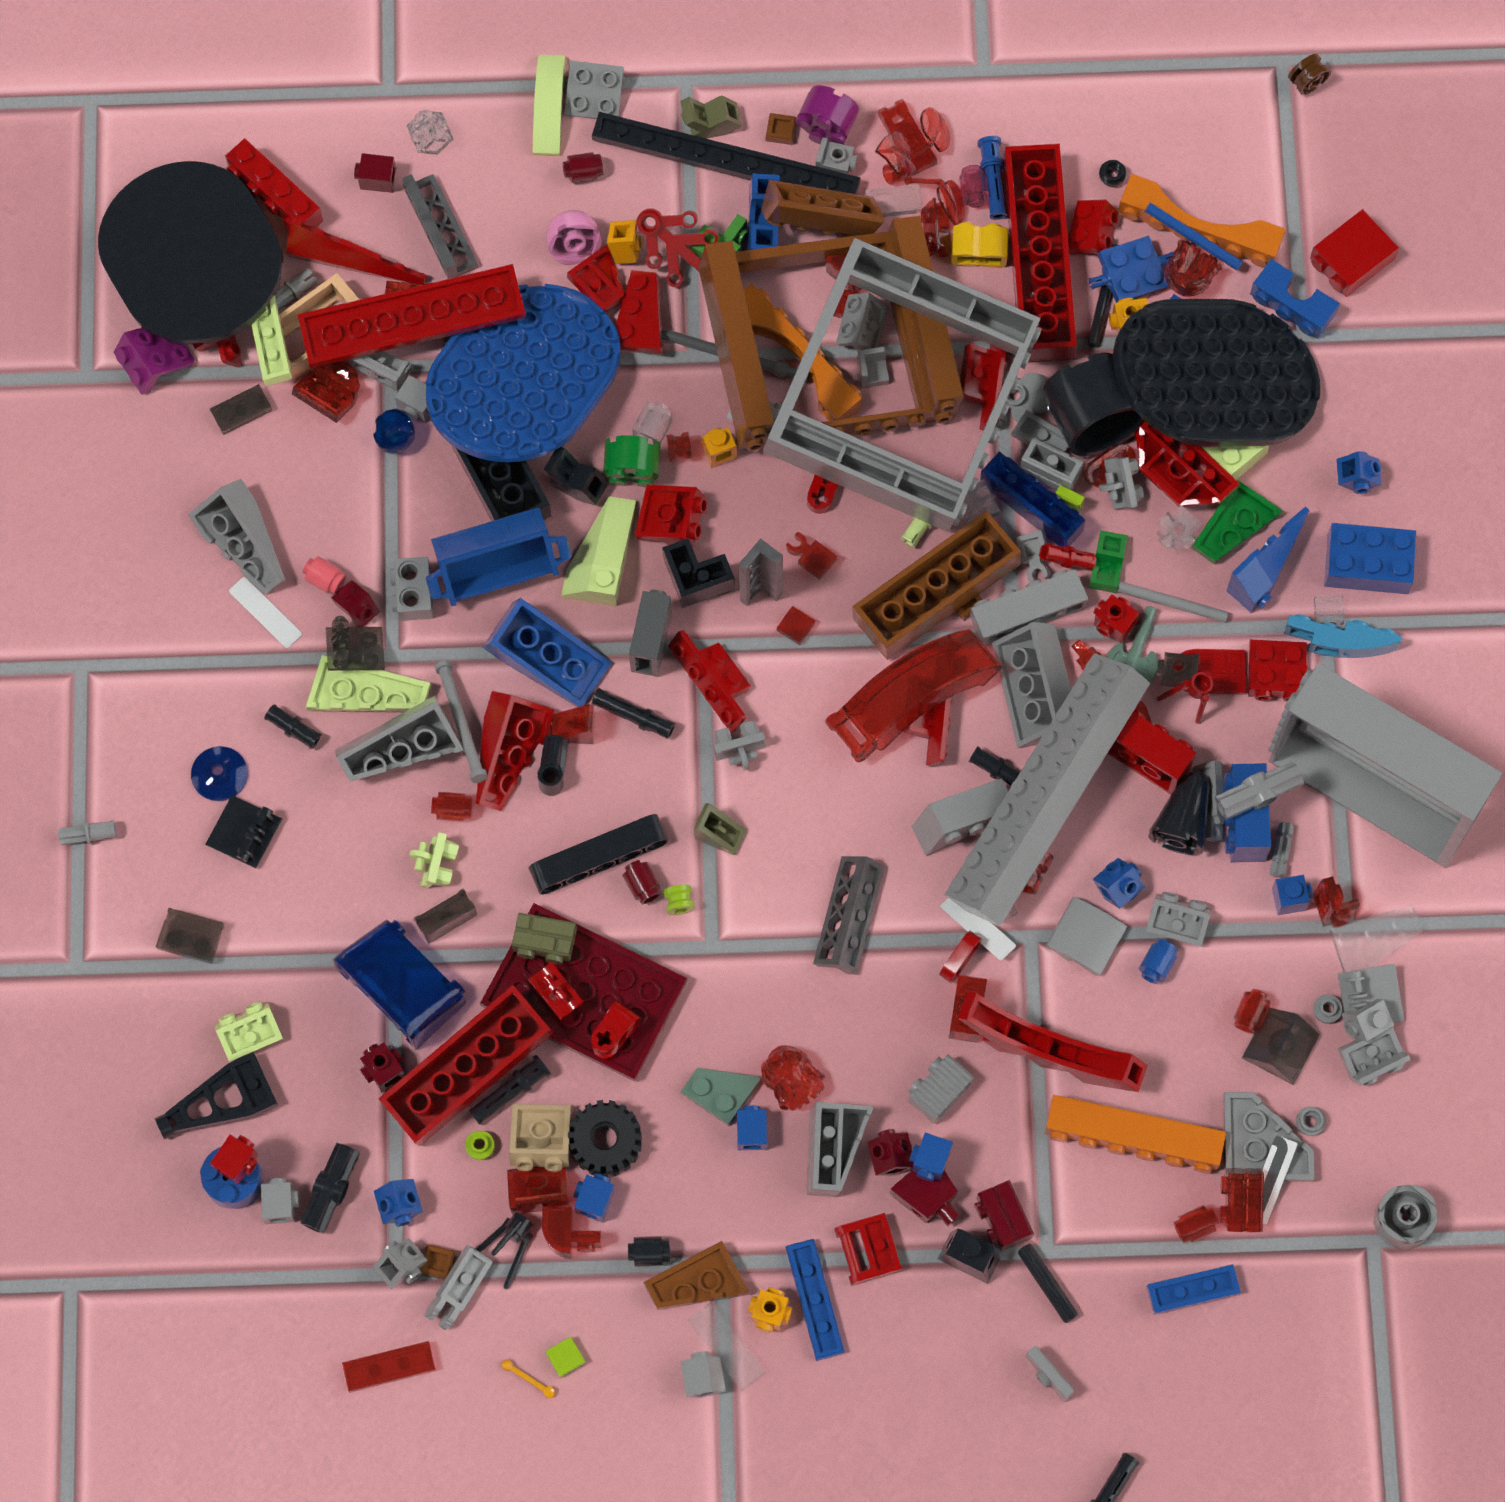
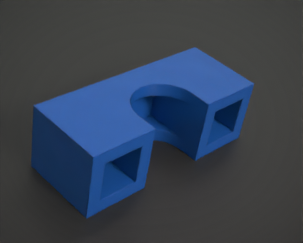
M752 173L749 186L748 250L778 246V226L766 221L761 209L769 180L780 181V175Z
M1271 259L1253 282L1250 295L1253 296V299L1262 306L1267 305L1273 309L1281 319L1285 321L1290 320L1296 324L1304 334L1319 339L1336 316L1340 303L1319 289H1316L1308 299L1298 300L1293 298L1289 294L1288 288L1292 283L1294 273Z

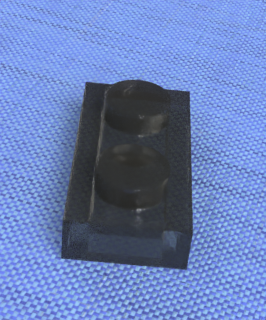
M259 384L210 408V412L223 435L273 411Z

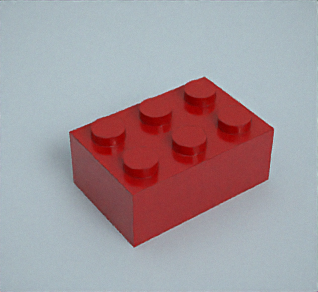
M1134 709L1107 754L1171 795L1182 776L1187 775L1191 770L1196 752L1193 751V747L1188 742L1182 739L1176 740L1169 735V731L1160 724L1153 725L1145 720V716L1140 711Z

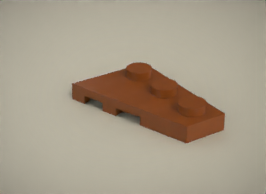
M722 1241L643 1282L657 1310L750 1294Z

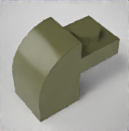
M723 95L705 104L691 97L680 101L682 119L685 125L690 127L691 134L706 139L718 137L742 127L737 102Z

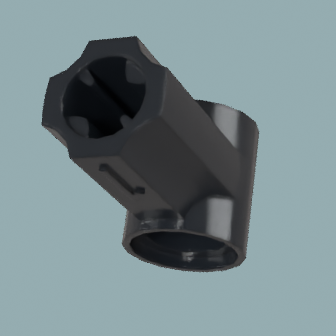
M559 735L545 736L540 768L537 772L539 789L548 796L559 794L564 786L563 778L569 739ZM548 775H554L558 778L553 783L544 781V778Z

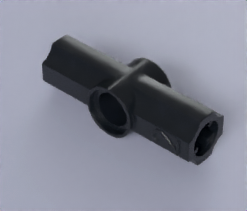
M336 1142L324 1171H321L315 1180L311 1192L313 1196L302 1217L301 1225L318 1233H325L337 1205L339 1206L347 1193L349 1187L348 1180L359 1159V1151Z

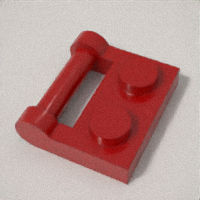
M885 1213L834 1228L836 1237L841 1240L851 1274L848 1276L851 1286L902 1271ZM858 1231L870 1269L865 1271L861 1270L851 1236L852 1233Z

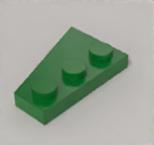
M1237 479L1240 485L1219 504L1190 548L1211 563H1215L1283 511Z

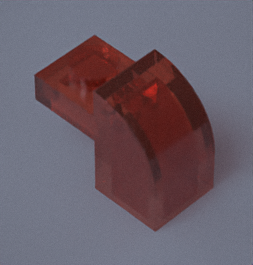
M542 1207L543 1235L548 1247L555 1254L566 1259H572V1248H577L578 1252L585 1253L595 1252V1248H602L601 1231H573L572 1207Z

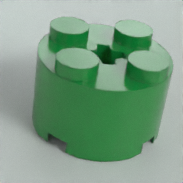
M632 435L616 436L615 442H611L610 438H607L605 440L603 475L609 478V482L612 485H625L626 481H637V485L646 487L647 484L653 485L654 480L659 478L660 442L655 440L653 445L648 443L647 437Z

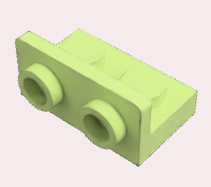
M259 1001L250 1004L245 1008L246 1012L236 1016L234 1013L227 1014L219 1018V1023L214 1025L229 1062L283 1039L268 1002L262 1004Z

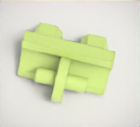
M438 832L437 837H432L428 853L429 844L425 842H420L419 850H411L409 853V858L416 861L415 871L422 872L425 863L421 887L430 888L432 885L448 886L451 882L452 870L439 866L441 858L450 861L455 860L459 845L446 840L447 834Z

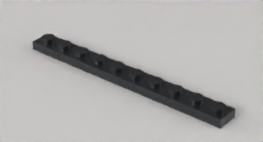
M599 112L592 132V140L748 180H751L752 173L780 175V182L857 194L861 177Z

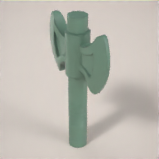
M1146 606L1139 629L1128 653L1123 651V643L1119 642L1110 649L1106 657L1131 666L1151 684L1157 674V657L1154 651H1151L1146 657H1142V650L1157 609L1152 606Z

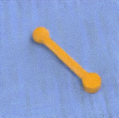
M505 1359L502 1361L501 1367L503 1370H510L541 1390L546 1398L551 1399L554 1397L555 1390L553 1387H546L513 1366L511 1360Z

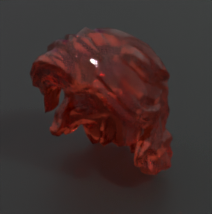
M1181 239L1178 240L1177 248L1169 259L1165 279L1170 289L1175 293L1185 297H1192L1203 293L1205 289L1209 288L1212 278L1218 274V271L1223 269L1220 263L1217 264L1218 260L1216 257L1208 255L1206 252L1200 254L1201 249L1196 248V244L1193 242L1190 243L1188 240L1184 241Z
M780 1045L776 1047L762 1063L761 1075L767 1088L774 1091V1096L782 1110L789 1109L795 1111L796 1108L798 1110L801 1109L803 1103H810L807 1096L815 1099L817 1097L816 1094H820L825 1088L822 1082L825 1075L812 1065L805 1052L792 1046Z

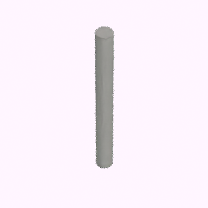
M1121 581L1118 586L1117 592L1226 623L1227 611Z

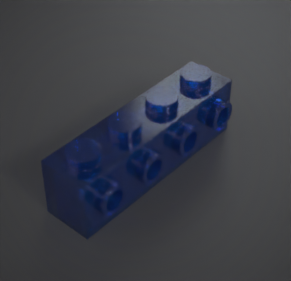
M999 451L982 469L980 484L1035 528L1045 531L1046 536L1058 546H1071L1083 532L1085 519L1082 515L1062 502L1057 494L1042 486L1033 475L1027 474L1010 457H1006Z

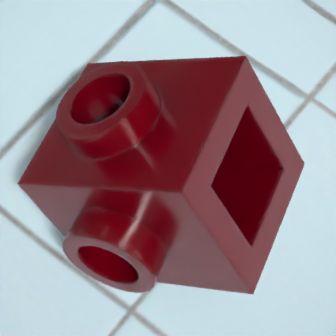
M384 1042L380 1045H371L363 1052L364 1056L360 1058L363 1067L359 1070L368 1083L375 1082L381 1093L406 1076L399 1065L403 1061L394 1047L389 1049Z
M888 1129L879 1132L878 1138L868 1141L875 1176L897 1175L913 1168L914 1162L909 1161L912 1146L908 1133H896L895 1129Z

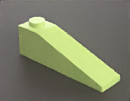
M608 497L566 569L562 598L617 606L637 503L636 500Z

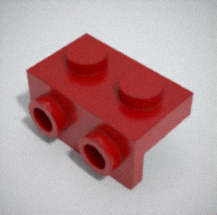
M1106 199L1077 201L1068 238L1070 254H1096L1097 256L1100 251L1112 248V236L1114 228L1118 223V212Z

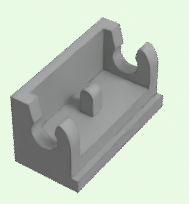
M385 351L348 359L350 368L397 392L413 369V364L409 361H402Z

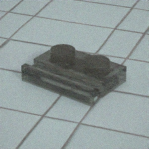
M168 908L166 920H164L156 948L212 964L221 938L222 929L225 926L224 923Z

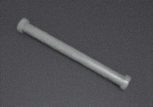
M448 660L440 661L435 664L434 668L436 673L440 674L471 769L470 779L473 783L483 782L487 779L488 775L486 770L482 769L451 674V662Z

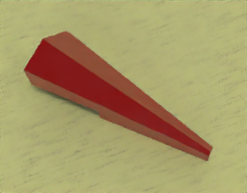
M293 217L285 252L290 258L419 286L424 285L428 276L426 274L404 267L401 263H394L381 258V255L326 233L320 228H313L303 224L297 218Z

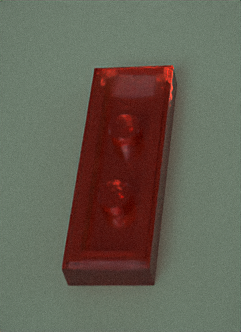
M429 1341L342 1362L349 1393L436 1371Z

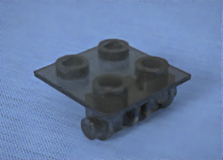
M344 616L335 617L332 621V627H326L328 671L385 670L382 627H349V622Z

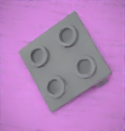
M570 60L564 115L597 119L599 112L619 116L621 89L624 84V67Z
M1395 964L1338 973L1344 1012H1356L1376 999H1383L1393 1023L1404 1021Z

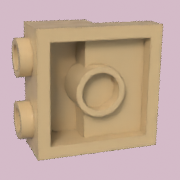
M513 1104L509 1148L510 1166H515L520 1171H529L533 1166L545 1167L546 1170L551 1172L560 1171L562 1167H569L570 1140L568 1132H570L571 1105Z

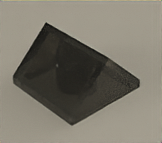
M1268 1007L1242 1059L1294 1085L1320 1034L1298 1014Z

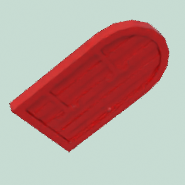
M1191 649L1179 654L1173 662L1171 672L1177 686L1184 680H1190L1198 672L1205 673L1209 671L1211 673L1210 677L1213 680V687L1208 694L1246 693L1245 650Z

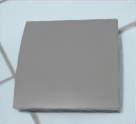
M1072 897L1045 946L1067 961H1074L1095 976L1101 975L1127 926L1079 898Z

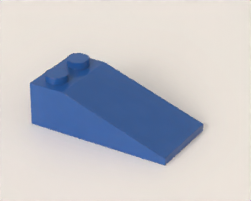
M521 597L511 603L482 647L506 665L580 709L584 706L612 663Z

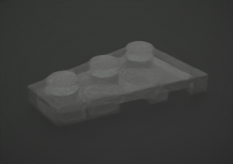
M1413 904L1330 930L1343 972L1376 966L1422 932Z

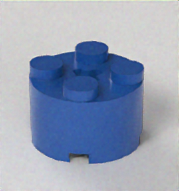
M219 1147L207 1156L200 1169L203 1188L209 1197L220 1207L230 1209L245 1208L252 1204L261 1193L263 1171L259 1163H257L250 1175L245 1174L239 1184L232 1182L214 1170L210 1165L221 1148Z

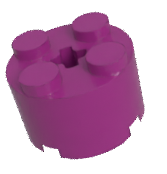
M822 85L813 86L810 92H808L795 123L809 133V139L817 144H821L822 137L828 138V141L844 145L857 118L859 107L848 95L843 93L842 97L833 94L834 88Z

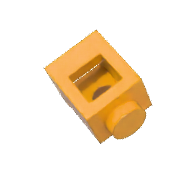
M637 220L610 222L607 245L616 264L635 263L640 257L639 251L642 250L643 244L641 235L637 234Z
M728 427L712 429L702 437L701 445L711 468L737 458V446Z

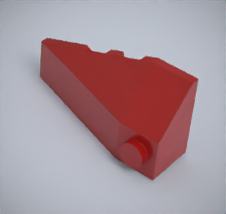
M496 691L491 692L484 715L480 763L482 769L486 770L488 777L483 782L477 784L476 804L498 811L503 809L518 784L520 773L525 766L529 767L533 760L531 757L538 744H543L545 736L548 735L555 709L513 695Z

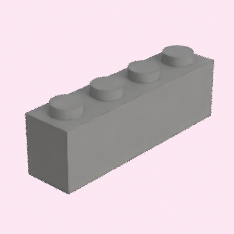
M1076 569L1069 572L1061 570L1053 574L1052 578L1041 581L1038 579L1028 583L1024 589L1015 591V589L1007 590L997 599L978 601L971 608L970 619L981 645L984 647L1032 622L1048 623L1087 608L1088 597Z

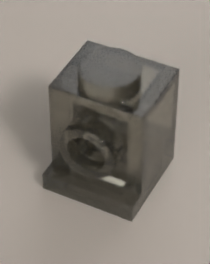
M1165 652L1164 660L1158 659L1156 676L1162 677L1161 686L1176 687L1184 680H1190L1194 674L1198 673L1199 654L1187 655ZM1173 666H1183V669L1177 671Z

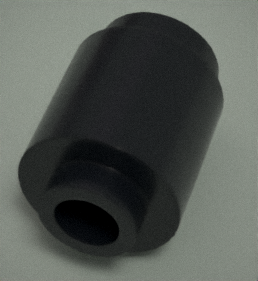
M662 1236L634 1237V1243H628V1260L634 1261L635 1267L663 1266V1263L670 1262L669 1239H662Z

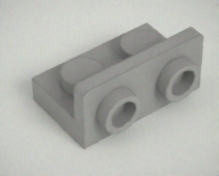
M870 292L848 295L836 343L839 346L852 345L857 350L879 347L889 307Z
M1162 892V895L1155 894L1146 932L1202 947L1211 915V909L1206 907L1207 904L1191 899L1190 902L1178 900L1179 896L1170 892Z

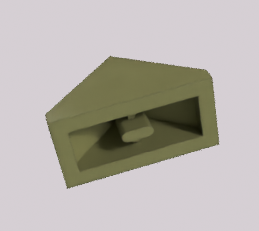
M705 803L694 827V836L700 842L731 855H736L747 830L710 803Z

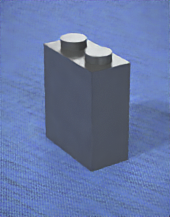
M661 590L642 592L629 651L631 672L659 677L672 618L671 596H668Z

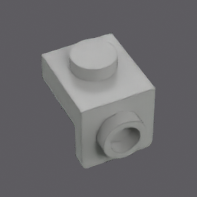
M1376 999L1356 1012L1346 1011L1342 1013L1345 1031L1355 1040L1367 1042L1394 1026L1383 999Z

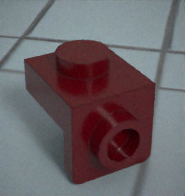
M353 580L331 597L335 605L345 612L359 629L380 613L371 596Z

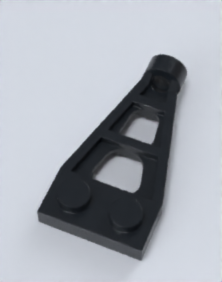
M254 1052L226 1064L165 1114L154 1119L163 1138L166 1139L180 1132L253 1118L277 1107L278 1104ZM233 1082L237 1085L242 1096L241 1104L226 1109L218 1107L214 1100L215 1092L224 1084ZM201 1098H206L212 1108V1113L196 1120L191 1119L187 1112L188 1107ZM171 1118L175 1120V1126L171 1127L169 1122Z

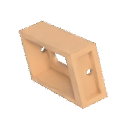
M338 273L279 314L284 340L300 329L297 314L330 307L336 302L343 304L359 300ZM306 353L296 360H292L288 356L293 380L310 369Z

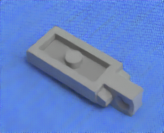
M1214 760L1192 767L1194 773L1203 775L1205 781L1209 783L1205 840L1212 843L1222 840L1223 827L1221 824H1224V818L1221 816L1215 801V796L1223 793L1222 762Z

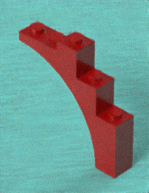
M967 992L958 1016L959 1020L984 1036L983 1041L997 1051L1026 1056L1042 1068L1069 1072L1086 1084L1139 1092L1148 1067L1147 1064L1133 1054L1091 1045L1033 1024L993 1004L978 993Z

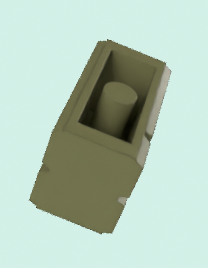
M519 913L512 940V949L514 952H517V956L524 959H534V956L546 957V962H552L553 964L561 965L563 961L570 962L577 931L576 923Z

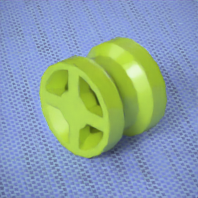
M675 885L663 890L664 898L668 900L667 914L680 915L695 909L694 902L690 899V894L692 893L691 885Z

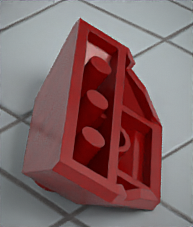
M1146 421L1139 427V471L1178 507L1220 504L1240 485L1233 476L1200 446L1190 445L1170 438L1153 428Z

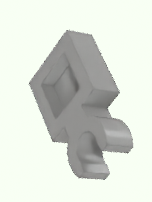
M1039 530L1016 537L1017 547L1021 550V564L1030 565L1027 571L1028 580L1030 582L1037 580L1036 572L1038 570L1042 571L1043 578L1050 579L1051 571L1039 557L1041 546L1044 543H1048L1045 531Z

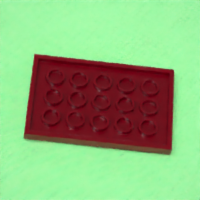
M533 903L528 913L529 915L572 922ZM576 924L577 931L570 962L563 961L561 965H553L584 1003L560 1021L528 981L530 977L537 974L549 963L545 961L546 957L534 956V959L521 958L517 956V952L513 951L511 944L480 1005L486 1008L514 985L554 1032L548 1038L549 1040L635 1082L679 999L688 978ZM618 1001L640 1016L641 1021L632 1035L626 1039L612 1058L601 1059L593 1052L591 1035L603 1020L608 1009L614 1002ZM607 1039L605 1042L600 1040V1046L602 1047L603 1044L610 1045V1040Z

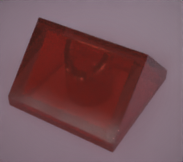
M533 1166L529 1171H520L517 1168L507 1170L508 1199L512 1215L515 1212L525 1214L570 1208L566 1167H562L557 1172H551L546 1170L545 1167Z

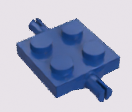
M1146 236L1100 251L1097 256L1102 266V275L1089 278L1088 283L1089 285L1092 284L1090 286L1092 290L1106 285L1112 292L1116 303L1124 298H1140L1164 290L1169 286L1163 272V266L1176 263L1177 259L1176 256L1173 257L1175 255L1173 251L1159 256L1153 247L1150 237Z

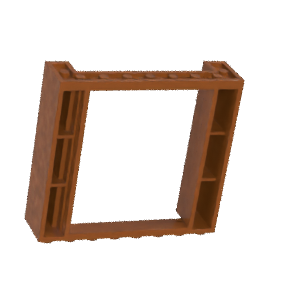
M920 216L893 219L887 232L735 252L733 241L705 244L698 269L739 450L748 449L749 451H756L762 449L774 425L740 273L845 259L854 238L933 271ZM890 301L915 409L821 423L846 434L856 433V435H865L872 430L892 431L899 426L919 427L927 422L936 421V423L942 424L954 419L964 395L947 325Z

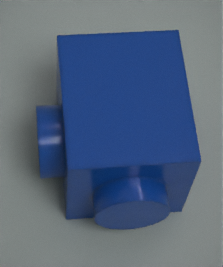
M1304 875L1276 879L1273 884L1272 892L1277 915L1306 911L1310 900H1313L1311 884L1306 883Z
M925 1132L921 1145H914L909 1161L914 1162L912 1171L917 1172L916 1176L933 1182L934 1179L941 1180L953 1142Z
M595 1173L594 1177L586 1175L584 1182L579 1181L573 1195L574 1198H577L574 1206L575 1213L603 1223L615 1192L614 1184L610 1183L611 1179Z

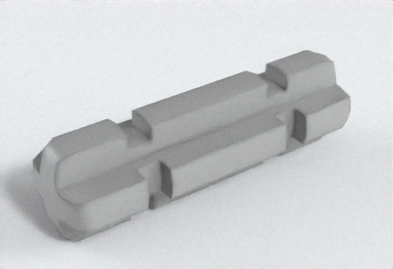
M1280 822L1276 834L1278 836L1275 840L1272 857L1274 862H1272L1270 868V875L1273 877L1284 878L1286 874V863L1289 858L1292 841L1290 838H1292L1294 825L1291 823Z

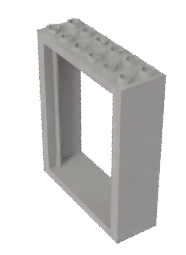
M1319 663L1314 671L1310 669L1306 671L1296 693L1293 692L1287 701L1281 715L1282 718L1278 723L1279 726L1271 741L1272 744L1268 751L1272 752L1268 762L1280 767L1293 761L1298 765L1306 785L1444 868L1448 866L1503 774L1501 771Z

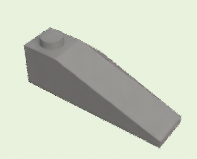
M242 479L220 487L188 514L202 537L209 544L214 543L223 551L222 556L227 560L232 559L241 567V573L264 594L269 593L285 580L257 502Z

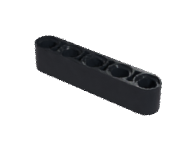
M651 814L531 864L528 869L539 894L544 895L658 849L668 843L669 839L659 816Z

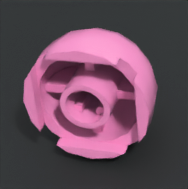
M568 210L555 216L548 225L546 244L550 255L552 254L559 263L568 265L579 264L584 261L581 257H586L589 254L592 255L601 247L602 237L595 220L583 211Z

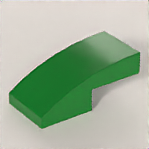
M1100 530L1096 550V564L1092 570L1089 588L1117 593L1128 535Z

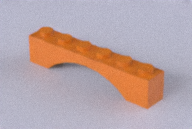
M1132 173L1120 200L1118 213L1122 214L1126 219L1132 221L1139 220L1148 223L1154 229H1164L1173 232L1181 239H1186L1144 212L1151 202L1236 258L1242 257L1251 260L1253 264L1259 267H1265L1271 259L1275 261L1286 231L1283 227L1263 220L1227 225L1198 219L1176 206L1164 194L1157 182Z
M751 283L744 289V294L754 335L776 341L789 349L801 361L809 344L805 333L798 326L794 328L788 321L787 314L780 307L776 309L771 304L768 294L762 288L757 289ZM819 348L809 370L818 397V410L828 421L851 418L861 409L862 394L855 385H849L843 379L844 376L837 366H830L825 360L824 353Z

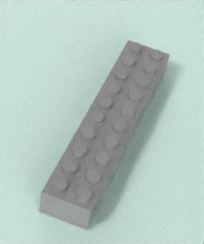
M1096 653L1093 654L1049 727L1042 735L1031 756L1027 759L1018 777L1012 783L1003 801L996 809L985 830L981 833L980 838L967 856L964 864L952 880L944 894L965 911L1001 926L1149 687V681L1129 665Z

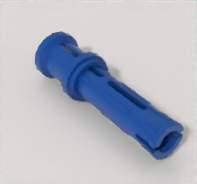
M986 136L977 141V146L981 149L982 156L980 168L985 172L990 219L1000 220L1007 216L1001 174L1004 160L1001 158L999 147L1002 141L998 136Z

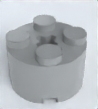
M1417 1185L1393 1187L1383 1196L1375 1209L1374 1227L1379 1236L1393 1247L1404 1250L1422 1244L1436 1227L1438 1215L1435 1201L1425 1189ZM1405 1212L1410 1214L1407 1221L1401 1218Z

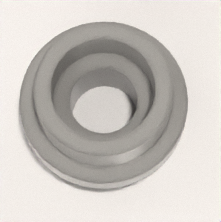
M1329 994L1320 996L1313 1005L1314 1016L1322 1023L1330 1024L1336 1022L1342 1014L1340 1000ZM1330 1004L1333 1007V1012H1325L1323 1005Z
M1305 1107L1296 1117L1297 1128L1307 1136L1318 1135L1323 1131L1326 1124L1323 1112L1316 1107ZM1308 1117L1313 1118L1316 1125L1313 1127L1308 1126L1305 1119Z

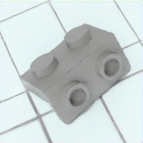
M1393 1026L1367 1042L1354 1040L1337 1049L1350 1080L1358 1085L1372 1084L1378 1080V1076L1386 1072H1396L1404 1067V1063L1410 1061L1409 1055L1403 1052Z

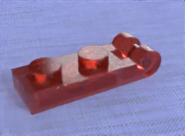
M903 99L894 102V106L888 109L884 107L878 110V116L913 176L937 164L936 156L911 116ZM899 115L902 121L895 124L892 118Z

